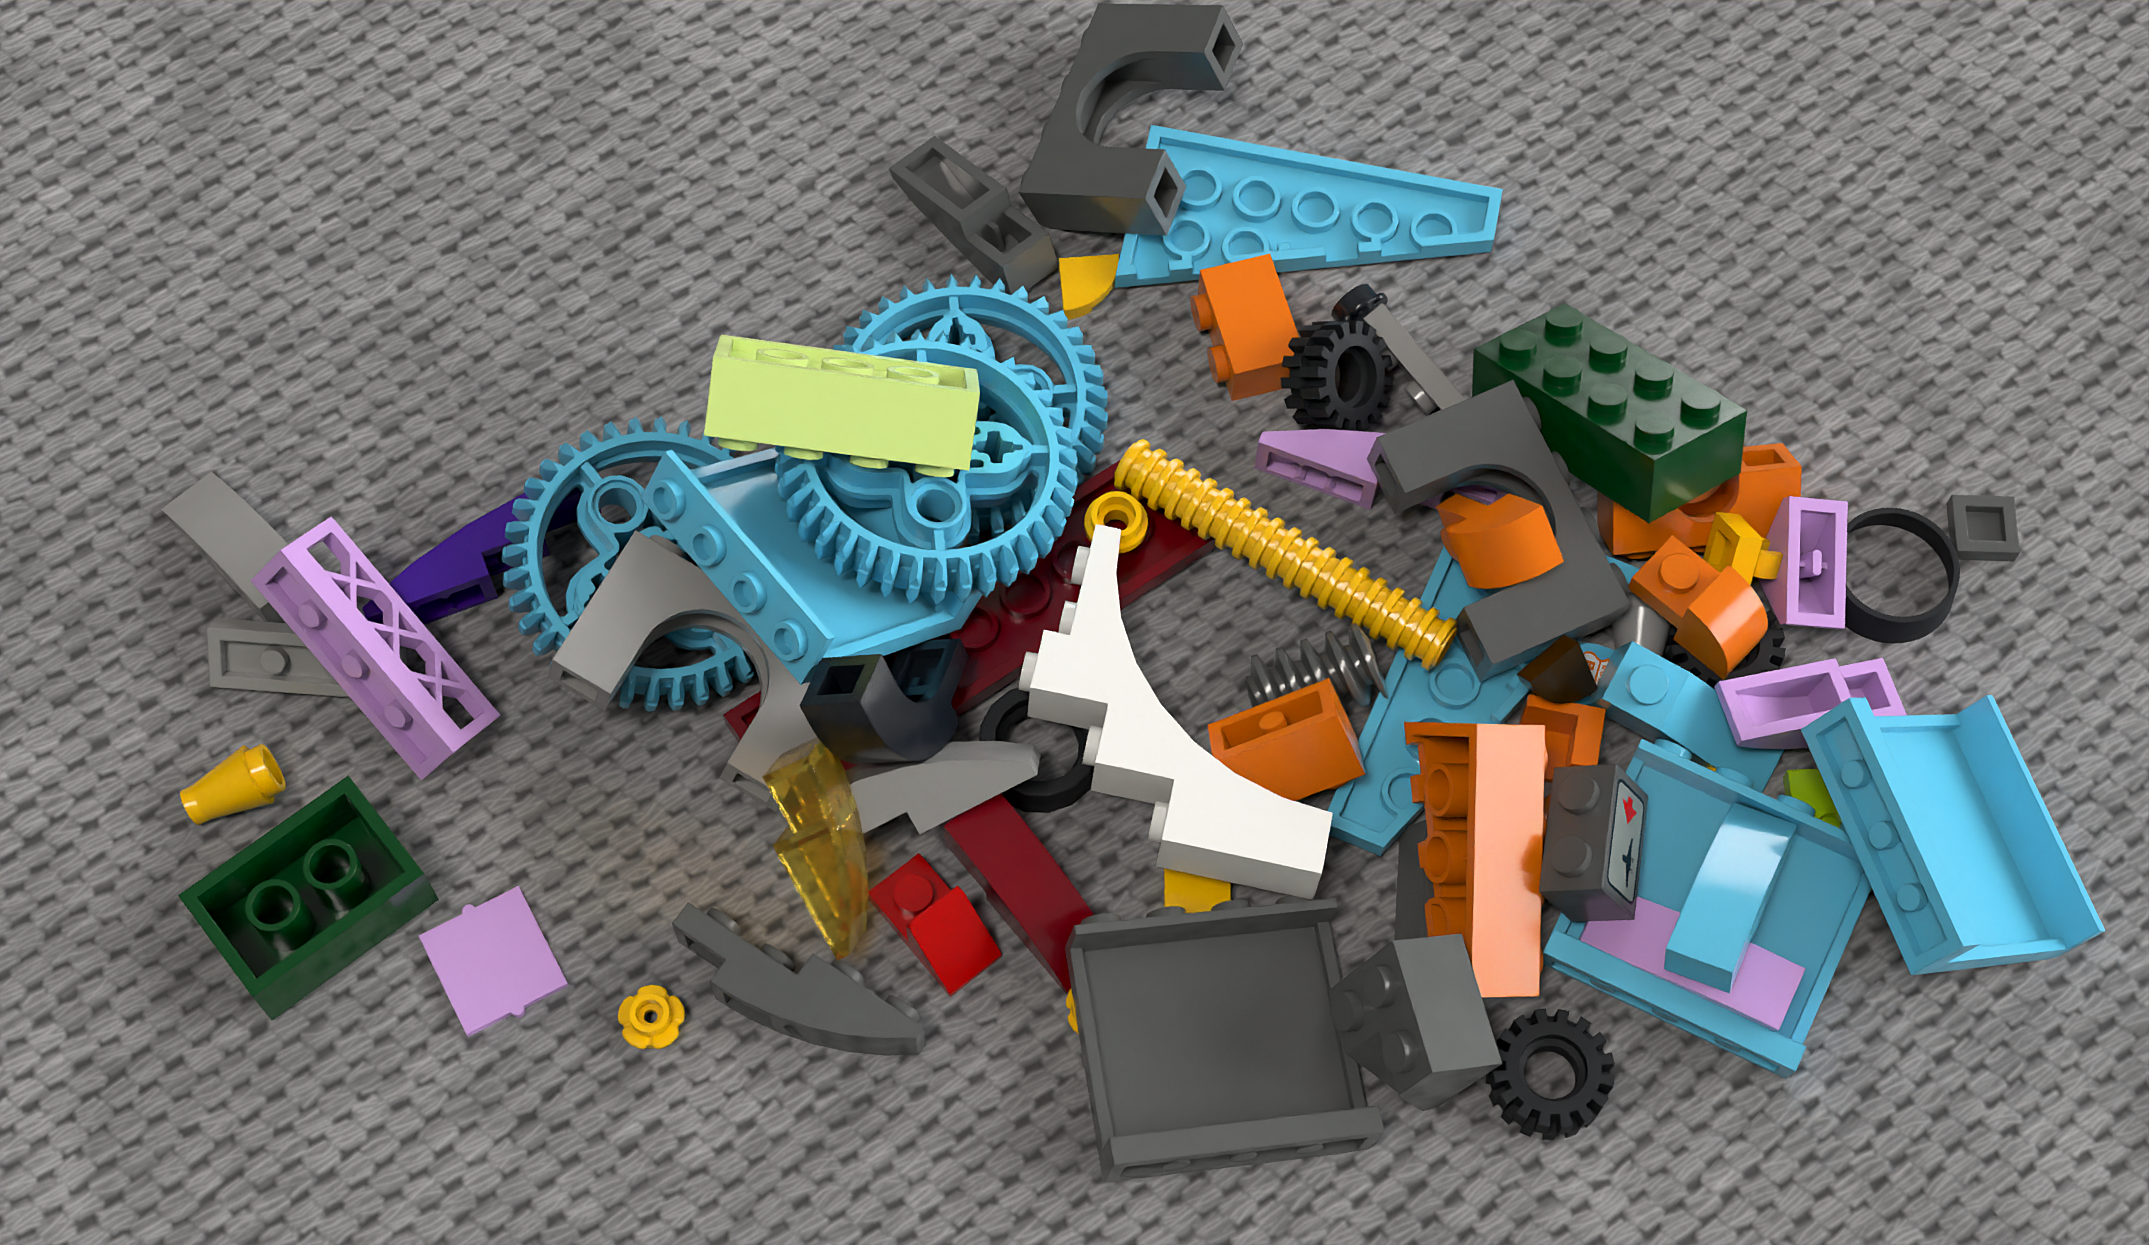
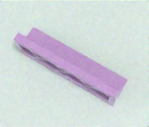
M332 516L281 549L251 580L259 592L420 780H423L500 716L498 711ZM323 541L340 561L341 574L324 570L308 550ZM357 596L371 599L383 612V624L367 621L357 609ZM400 646L417 651L425 661L426 675L412 672L400 659ZM442 696L457 699L474 720L460 730L443 710Z

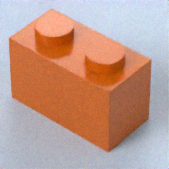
M1271 254L1200 270L1198 294L1190 297V305L1197 330L1199 332L1208 330L1213 347L1207 349L1210 371L1215 383H1226L1231 401L1282 389L1281 378L1289 377L1290 369L1282 367L1283 357L1294 356V352L1288 347V344L1292 338H1297L1299 335Z
M1329 678L1208 724L1213 757L1234 773L1289 800L1297 801L1323 790L1336 789L1352 779L1365 775L1357 735Z

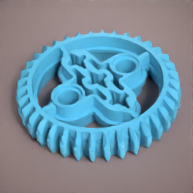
M952 274L946 282V288L935 289L934 284L927 278L922 285L923 293L914 295L904 285L899 293L900 302L895 304L882 296L881 301L878 303L879 315L863 310L862 315L859 317L860 328L846 326V331L843 334L844 345L833 346V350L843 351L846 344L861 351L862 344L869 335L881 345H885L886 338L893 330L903 339L915 333L917 329L921 331L932 327L925 340L935 341L936 337L944 330L948 343L959 345L968 336L971 349L982 353L989 346L992 345L993 347L991 338L984 332L980 324L999 327L1022 336L1045 352L1057 365L1064 378V385H1054L1050 377L1042 369L1033 365H1016V375L1019 376L1033 372L1036 382L1034 390L1050 389V398L1052 399L1050 407L1063 408V417L1070 418L1068 428L1072 429L1073 442L1071 448L1077 451V465L1075 468L1077 472L1076 477L1078 478L1077 487L1084 483L1083 474L1092 475L1096 467V456L1094 454H1100V451L1103 449L1104 435L1102 433L1107 429L1108 413L1104 409L1107 407L1108 395L1105 387L1102 386L1103 371L1100 369V365H1094L1095 352L1092 349V345H1083V334L1079 326L1067 328L1068 318L1063 310L1049 315V303L1044 296L1029 304L1028 292L1023 285L1012 295L1005 293V284H1003L1000 278L991 289L982 288L981 280H979L976 274L969 283L970 287H958V282ZM979 401L976 421L999 422L1014 428L998 412L995 411V414L991 416L990 407ZM1023 484L1021 489L1014 493L1010 500L1000 506L971 508V526L967 537L969 544L975 546L979 543L980 531L990 530L991 537L994 539L1004 534V525L1011 523L1013 528L1023 520L1035 498L1037 484ZM928 517L932 522H942L936 518Z
M917 329L911 336L910 341H902L893 330L886 338L885 345H881L870 335L862 344L861 351L846 344L843 350L846 352L977 369L980 388L979 401L998 412L1014 428L999 422L976 421L969 471L954 469L952 477L924 475L915 471L914 463L889 460L887 468L861 467L849 462L850 455L824 452L823 458L819 460L799 459L785 455L783 453L784 446L776 445L775 451L778 455L776 456L775 473L777 474V479H779L778 492L781 496V501L787 502L786 513L789 522L799 523L798 533L801 537V542L816 541L814 552L817 555V560L835 556L834 568L836 569L837 576L850 569L857 571L856 581L860 589L872 579L881 583V591L884 598L894 590V587L906 590L905 594L910 604L918 597L919 591L930 592L937 606L944 599L945 591H952L959 601L963 603L970 596L972 584L985 597L994 590L996 580L1009 588L1011 583L1016 580L1018 571L1029 574L1030 570L1035 567L1037 558L1045 559V556L1052 549L1053 542L1057 541L1058 537L1062 535L1066 524V517H1069L1074 504L1072 496L1075 494L1078 484L1077 472L1075 471L1077 451L1071 448L1073 442L1072 429L1062 427L1064 422L1063 408L1050 407L1052 401L1050 389L1034 390L1036 382L1033 372L1019 376L1015 374L1016 365L1014 357L999 363L994 360L995 354L992 345L982 353L971 349L968 336L959 345L950 344L944 330L936 337L935 341L924 340L921 332ZM1023 484H1037L1032 505L1023 520L990 541L957 549L962 546L969 535L972 518L971 508L1000 506L1010 500L1012 495L1019 491ZM825 488L832 491L840 501L849 506L859 508H892L893 524L900 544L879 537L857 524L836 505ZM923 517H933L942 522H931Z
M662 416L655 419L652 432H643L641 422L635 417L629 421L627 435H621L619 429L610 421L604 426L603 442H600L594 434L586 430V432L581 434L579 440L581 452L565 442L559 447L558 451L560 464L547 458L541 462L539 473L543 480L532 477L527 479L524 485V493L529 499H516L512 509V514L520 521L508 522L506 525L505 538L515 544L504 547L502 551V562L514 567L504 572L503 586L512 590H520L509 598V609L511 612L517 613L529 612L519 621L518 630L521 635H531L540 631L542 633L533 643L532 651L536 656L545 655L553 649L556 652L559 650L615 563L618 552H622L635 530L648 538L651 535H658L670 540L683 551L685 560L693 561L690 555L642 501L641 496L644 488L635 480L622 475L601 478L598 472L623 464L639 462L659 463L664 452L668 450H673L688 469L692 470L733 459L736 450L727 448L720 450L712 446L714 437L704 436V432L700 440L689 437L691 425L687 420L681 422L677 434L666 433L667 424ZM577 487L582 492L576 509L577 525L584 538L599 556L581 568L570 580L565 595L567 615L562 617L557 614L546 589L542 566L543 543L549 523L556 509L564 498ZM606 505L621 506L628 511L631 520L624 524L610 523L601 516L599 509ZM698 628L676 630L664 636L677 647L686 650L710 649L714 656L702 662L679 668L655 669L633 666L619 688L621 691L619 706L623 709L629 708L634 694L644 695L645 710L648 712L655 711L660 695H667L669 706L672 710L676 711L682 708L685 697L684 692L689 691L693 701L701 706L706 704L709 699L708 684L724 697L730 694L733 688L730 675L744 684L748 683L754 675L751 665L753 662L737 643L720 633Z

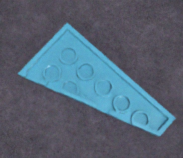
M1151 125L1146 148L1166 150L1184 181L1186 189L1167 236L1125 233L1115 275V288L1199 280L1200 270L1266 254H1271L1276 272L1491 252L1503 189Z

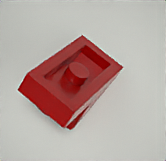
M920 853L867 892L868 900L950 997L1002 957V953L964 891L959 886L950 890Z

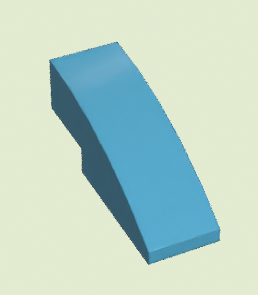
M1733 802L1703 861L1667 944L1664 962L1665 970L1730 994L1749 943L1753 942L1797 831V824Z

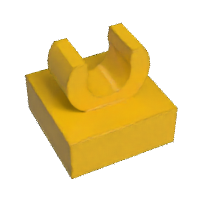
M1716 512L1703 560L1720 573L1729 564L1751 585L1753 576L1763 579L1777 578L1783 554L1777 551H1768L1770 541L1761 537L1740 514Z

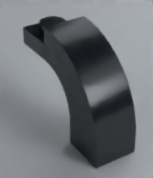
M958 638L924 641L899 650L891 670L888 668L882 654L822 658L801 701L800 708L822 744L833 755L843 761L852 764H873L927 760L947 745L960 722L951 705V700L964 672L969 655L961 639Z

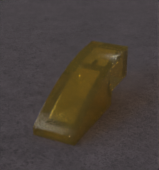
M816 737L782 753L762 778L789 824L772 846L838 961L850 955L866 930L869 897L867 854L859 812L845 770L839 758L833 755Z

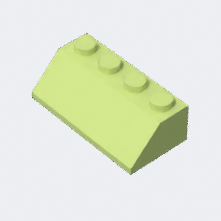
M721 335L713 356L704 436L718 437V445L731 450L754 451L757 450L758 443L784 446L783 453L785 455L799 459L819 460L823 458L824 452L850 455L849 462L861 467L887 468L889 460L914 463L915 471L924 475L952 477L954 469L969 471L980 397L977 369Z

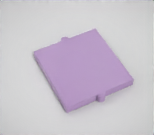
M519 886L477 907L470 904L465 905L461 915L419 935L468 1037L511 1015L521 1018L525 1014L526 1007L569 986Z

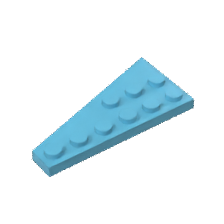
M1443 546L1420 599L1423 602L1421 608L1427 611L1432 607L1440 611L1439 618L1444 621L1450 617L1456 619L1463 607L1513 585L1493 589H1478L1468 586L1459 562ZM1605 555L1609 564L1615 563L1622 570L1629 586L1631 578L1639 571V568ZM1455 636L1440 663L1429 671L1421 667V659L1417 657L1411 661L1406 659L1403 655L1405 650L1399 647L1385 678L1389 699L1384 698L1379 692L1358 740L1365 775L1352 779L1345 785L1337 788L1327 810L1333 813L1329 835L1382 856L1425 809L1424 803H1413L1410 777L1421 774L1418 745H1406L1404 722L1504 724L1524 703L1527 696L1533 693L1521 683L1517 673L1534 659L1480 682L1457 636ZM1581 637L1575 641H1581L1584 637Z

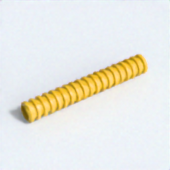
M1145 439L1133 443L1123 455L1114 474V486L1116 489L1124 491L1129 488L1131 496L1138 501L1146 498L1148 500V507L1154 511L1160 508L1165 509L1164 516L1171 521L1177 517L1182 519L1181 526L1188 531L1194 527L1197 528L1198 536L1203 540H1207L1210 537L1214 538L1215 546L1220 550L1230 547L1232 549V556L1237 560L1247 557L1251 568L1257 570L1262 566L1266 569V576L1274 580L1279 576L1284 579L1283 586L1289 590L1295 586L1300 588V596L1306 600L1312 596L1317 598V606L1323 610H1326L1329 606L1334 608L1336 618L1343 620L1347 616L1353 619L1351 624L1357 623L1361 629L1363 627L1370 629L1369 637L1378 640L1382 636L1387 639L1386 646L1394 651L1399 646L1405 650L1403 655L1406 659L1410 661L1415 657L1421 659V667L1429 671L1431 668L1436 667L1445 656L1457 634V620L1450 617L1444 621L1439 618L1440 611L1432 607L1427 611L1421 608L1423 602L1419 598L1414 597L1411 601L1404 598L1405 590L1400 587L1395 588L1393 591L1387 588L1388 581L1383 577H1379L1375 581L1370 578L1371 572L1365 567L1359 570L1352 568V559L1345 557L1340 561L1335 558L1336 551L1333 548L1327 547L1323 551L1318 548L1319 541L1314 537L1304 540L1301 538L1302 531L1296 527L1290 530L1285 529V521L1279 517L1273 520L1268 519V512L1262 507L1254 511L1250 508V500L1245 497L1238 501L1235 500L1233 490L1227 487L1222 491L1218 490V483L1214 479L1201 480V473L1195 468L1188 471L1184 470V463L1177 458L1171 462L1168 461L1167 453L1159 448L1154 452L1151 451V444Z

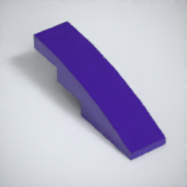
M577 487L564 498L556 509L546 533L577 522L576 509L582 494ZM525 493L465 525L411 563L389 583L424 625L498 598L491 576L514 568L502 562L503 548L515 544L505 538V529L508 522L520 521L512 514V509L516 499H529ZM545 538L542 558L550 555ZM370 600L362 607L367 621L383 624L382 610L373 600Z

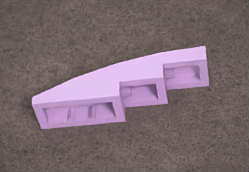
M1334 429L1262 432L1257 446L1255 469L1371 510L1377 493L1382 488L1367 461V457L1376 438L1386 433ZM1467 485L1449 490L1488 505L1508 494L1499 489L1483 485ZM1444 493L1419 504L1437 510L1436 506L1441 503Z

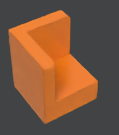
M1538 695L1527 696L1520 715L1519 725H1545V746L1548 753V763L1544 773L1545 782H1553L1554 768L1598 764L1606 709L1573 702L1554 703Z

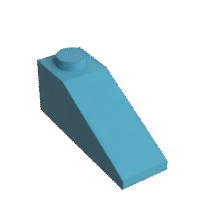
M1633 641L1615 649L1597 683L1598 689L1591 694L1586 704L1606 709V717L1652 742H1655L1656 739H1664L1682 746L1692 754L1690 761L1705 768L1712 767L1716 769L1717 767H1726L1747 776L1754 783L1752 789L1760 793L1763 792L1785 750L1737 746L1716 690L1687 670Z

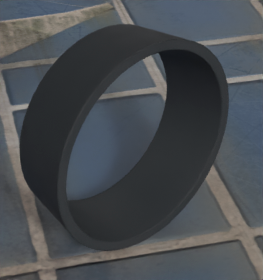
M1879 508L1862 513L1847 524V534L1859 528L1873 525L1893 526L1915 534L1933 548L1941 559L1947 573L1949 591L1946 597L1933 609L1915 616L1900 617L1883 614L1871 609L1862 603L1846 585L1845 627L1864 638L1891 644L1911 642L1927 636L1937 629L1948 616L1958 588L1960 564L1951 540L1934 522L1913 511L1901 508Z

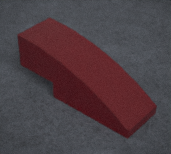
M1000 793L959 814L944 825L945 845L986 892V900L1068 995L1071 983L1065 945L1074 925H1080L1083 919L1094 914L1047 849Z

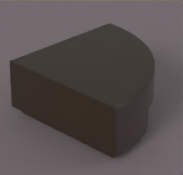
M1565 634L1517 673L1519 680L1527 689L1554 703L1575 702L1587 697L1598 689L1579 642Z

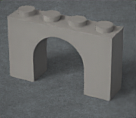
M635 530L552 659L548 678L606 711L640 655L656 639L670 632L687 628L711 630L728 637L737 643L753 662L760 681L761 698L759 710L728 760L719 779L776 812L819 741L800 708L801 701L810 682L802 685L799 684L702 569L684 559L683 551L676 544L658 535H651L648 538Z

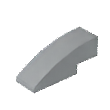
M211 471L163 507L161 511L238 596L240 595L264 622L281 623L284 621L283 618L259 592L251 580L281 549L289 544L242 497Z
M1002 741L948 742L940 752L927 760L859 764L830 777L822 797L848 841L905 812L908 813L919 834H922L1036 776L1041 755L1034 744Z

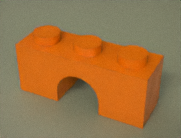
M1783 443L1743 447L1740 474L1651 523L1644 521L1597 491V525L1599 533L1613 555H1620L1631 559L1652 556L1672 535L1693 552H1705L1716 512L1740 514L1761 537L1766 538L1783 498L1788 496L1801 497L1802 466Z

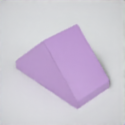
M1793 496L1783 498L1766 536V539L1770 541L1768 551H1777L1783 554L1778 575L1775 579L1758 578L1780 625L1845 629L1847 501Z

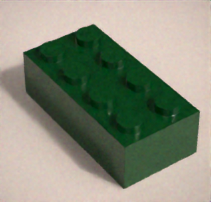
M1565 303L1474 348L1472 397L1513 380L1521 396L1529 397L1535 404L1541 419L1542 427L1540 432L1550 451H1556L1561 455L1569 473L1648 523L1741 473L1747 410Z

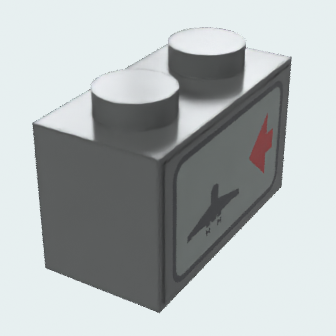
M1617 764L1554 768L1539 893L1572 922L1635 919L1648 795Z

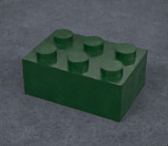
M349 775L178 895L245 988L271 1020H274L439 900L424 872Z

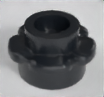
M1361 284L1346 293L1332 309L1331 316L1335 321L1356 320L1363 321V325H1367L1363 318L1380 304L1386 305L1388 298L1385 293L1376 294L1369 284Z

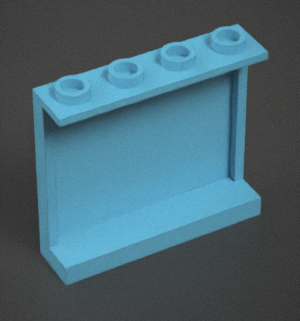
M775 448L692 470L688 469L673 450L665 451L641 496L642 501L800 685L811 682L822 658L882 654V656L959 630L983 595L972 584L970 596L963 603L959 601L952 591H945L944 599L936 606L930 592L919 591L918 597L910 604L905 594V589L894 587V590L884 598L881 591V583L872 579L860 589L856 581L858 572L853 569L837 576L836 569L834 568L835 556L817 560V555L814 552L816 541L801 542V537L798 533L799 523L789 522L786 513L787 502L781 501V496L778 492L779 479H777V474L775 473V462L778 453L775 451ZM825 488L836 505L857 524L879 537L900 544L893 524L892 508H859L849 506L840 501L832 491Z
M1986 695L1958 714L1874 716L1866 697L1848 698L1801 729L1911 975L2048 960L2058 957L2105 932L2104 926L1993 695Z
M1641 739L1625 772L1648 795L1637 896L1681 913L1710 846L1733 802L1797 824V831L1752 944L1806 968L1780 1029L1772 1031L1578 940L1586 922H1572L1562 912L1543 950V965L1786 1079L1797 1070L1806 1049L1803 1043L1872 887L1843 823L1837 828L1815 818V809L1794 797L1779 795L1776 800L1752 789L1754 783L1750 778L1735 770L1717 767L1714 772L1690 761L1692 754L1676 743L1664 739H1656L1653 744Z

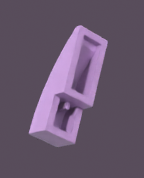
M1836 658L1719 681L1714 687L1737 746L1757 749L1809 748L1801 729L1848 698L1866 697L1874 716L1907 715L1883 658L1839 666Z
M1637 896L1634 920L1587 921L1578 940L1772 1031L1780 1029L1806 969L1764 948L1749 943L1729 994L1664 969L1666 947L1680 912Z

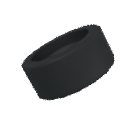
M1018 687L1009 690L990 706L980 725L979 741H1003L1008 729L1019 719L1028 717L1030 692L1019 690ZM1068 725L1074 731L1079 744L1078 757L1072 769L1064 776L1049 781L1026 780L1002 792L1001 794L1010 805L1024 812L1050 813L1073 805L1091 788L1094 766L1082 764L1089 729Z

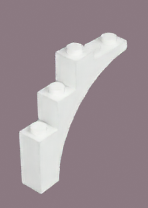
M1096 524L1091 547L1078 546L1071 583L1081 585L1078 602L1065 601L1058 633L1044 630L1039 653L1027 651L1025 654L1019 690L1030 692L1027 716L1089 729L1082 764L1094 766L1091 791L1155 804L1148 840L1161 843L1156 863L1157 867L1313 900L1322 875L1333 813L1283 798L1234 773L1195 743L1160 704L1135 661L1121 619L1116 576L1121 529Z

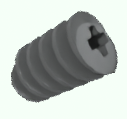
M1357 623L1350 624L1349 644L1345 646L1342 645L1332 631L1325 632L1324 652L1318 654L1307 638L1300 640V660L1295 662L1282 646L1276 648L1275 668L1268 669L1258 654L1251 656L1250 676H1247L1245 680L1252 707L1328 678L1344 710L1346 709L1347 692L1352 695L1361 707L1368 706L1370 703L1371 685L1373 684L1384 698L1389 699L1384 676L1371 639L1366 636Z

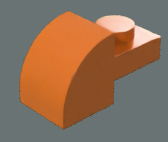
M1510 493L1490 505L1455 494L1436 506L1444 525L1440 532L1442 542L1448 553L1459 562L1467 584L1470 587L1493 589L1515 585L1537 577L1564 562L1543 506Z
M1673 535L1639 569L1629 583V590L1677 628L1673 640L1723 680L1759 643L1768 629V618L1761 600L1748 582L1728 564L1720 573Z

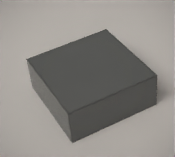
M1951 495L1946 503L1949 537L1959 560L2014 562L2020 554L2014 497Z

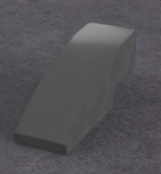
M933 136L889 168L892 178L913 204L988 281L994 285L1000 278L1003 284H1005L1006 294L1012 295L1022 285L1027 291L1059 267L1049 232L1012 206L1006 187L936 136Z

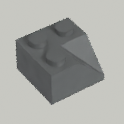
M1462 934L1393 940L1328 990L1331 999L1332 1020L1341 1033L1346 1054L1394 1089L1399 1097L1422 1111L1437 1108L1502 1064Z

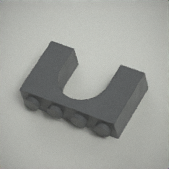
M1098 3L1089 27L1082 35L1081 46L1070 72L1062 82L1061 93L1050 119L1043 127L1041 140L1031 164L1022 176L1019 194L1039 225L1050 229L1167 236L1185 192L1186 185L1166 150L1107 147L1099 145L1106 125L1112 117L1126 104L1142 95L1165 89L1225 91L1243 43L1223 5Z
M1513 380L1377 437L1367 457V461L1394 514L1449 490L1467 485L1493 487L1543 506L1564 562L1537 577L1513 585L1463 607L1455 619L1458 623L1456 636L1480 682L1536 658L1564 634L1577 640L1615 623L1631 605L1628 600L1629 586L1622 570L1615 563L1609 564L1598 543L1600 533L1593 515L1586 507H1579L1569 487L1571 480L1565 461L1559 453L1550 451L1540 432L1542 427L1541 419L1535 404L1529 397L1521 396Z

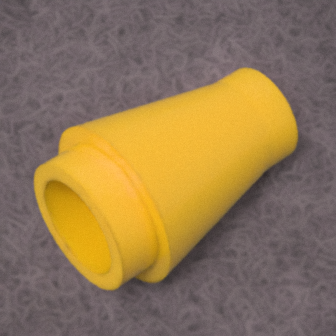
M259 744L251 749L246 745H242L193 785L181 790L180 797L191 820L196 825H201L211 819L273 804L275 801L274 795L284 791L286 783L276 759L264 744Z

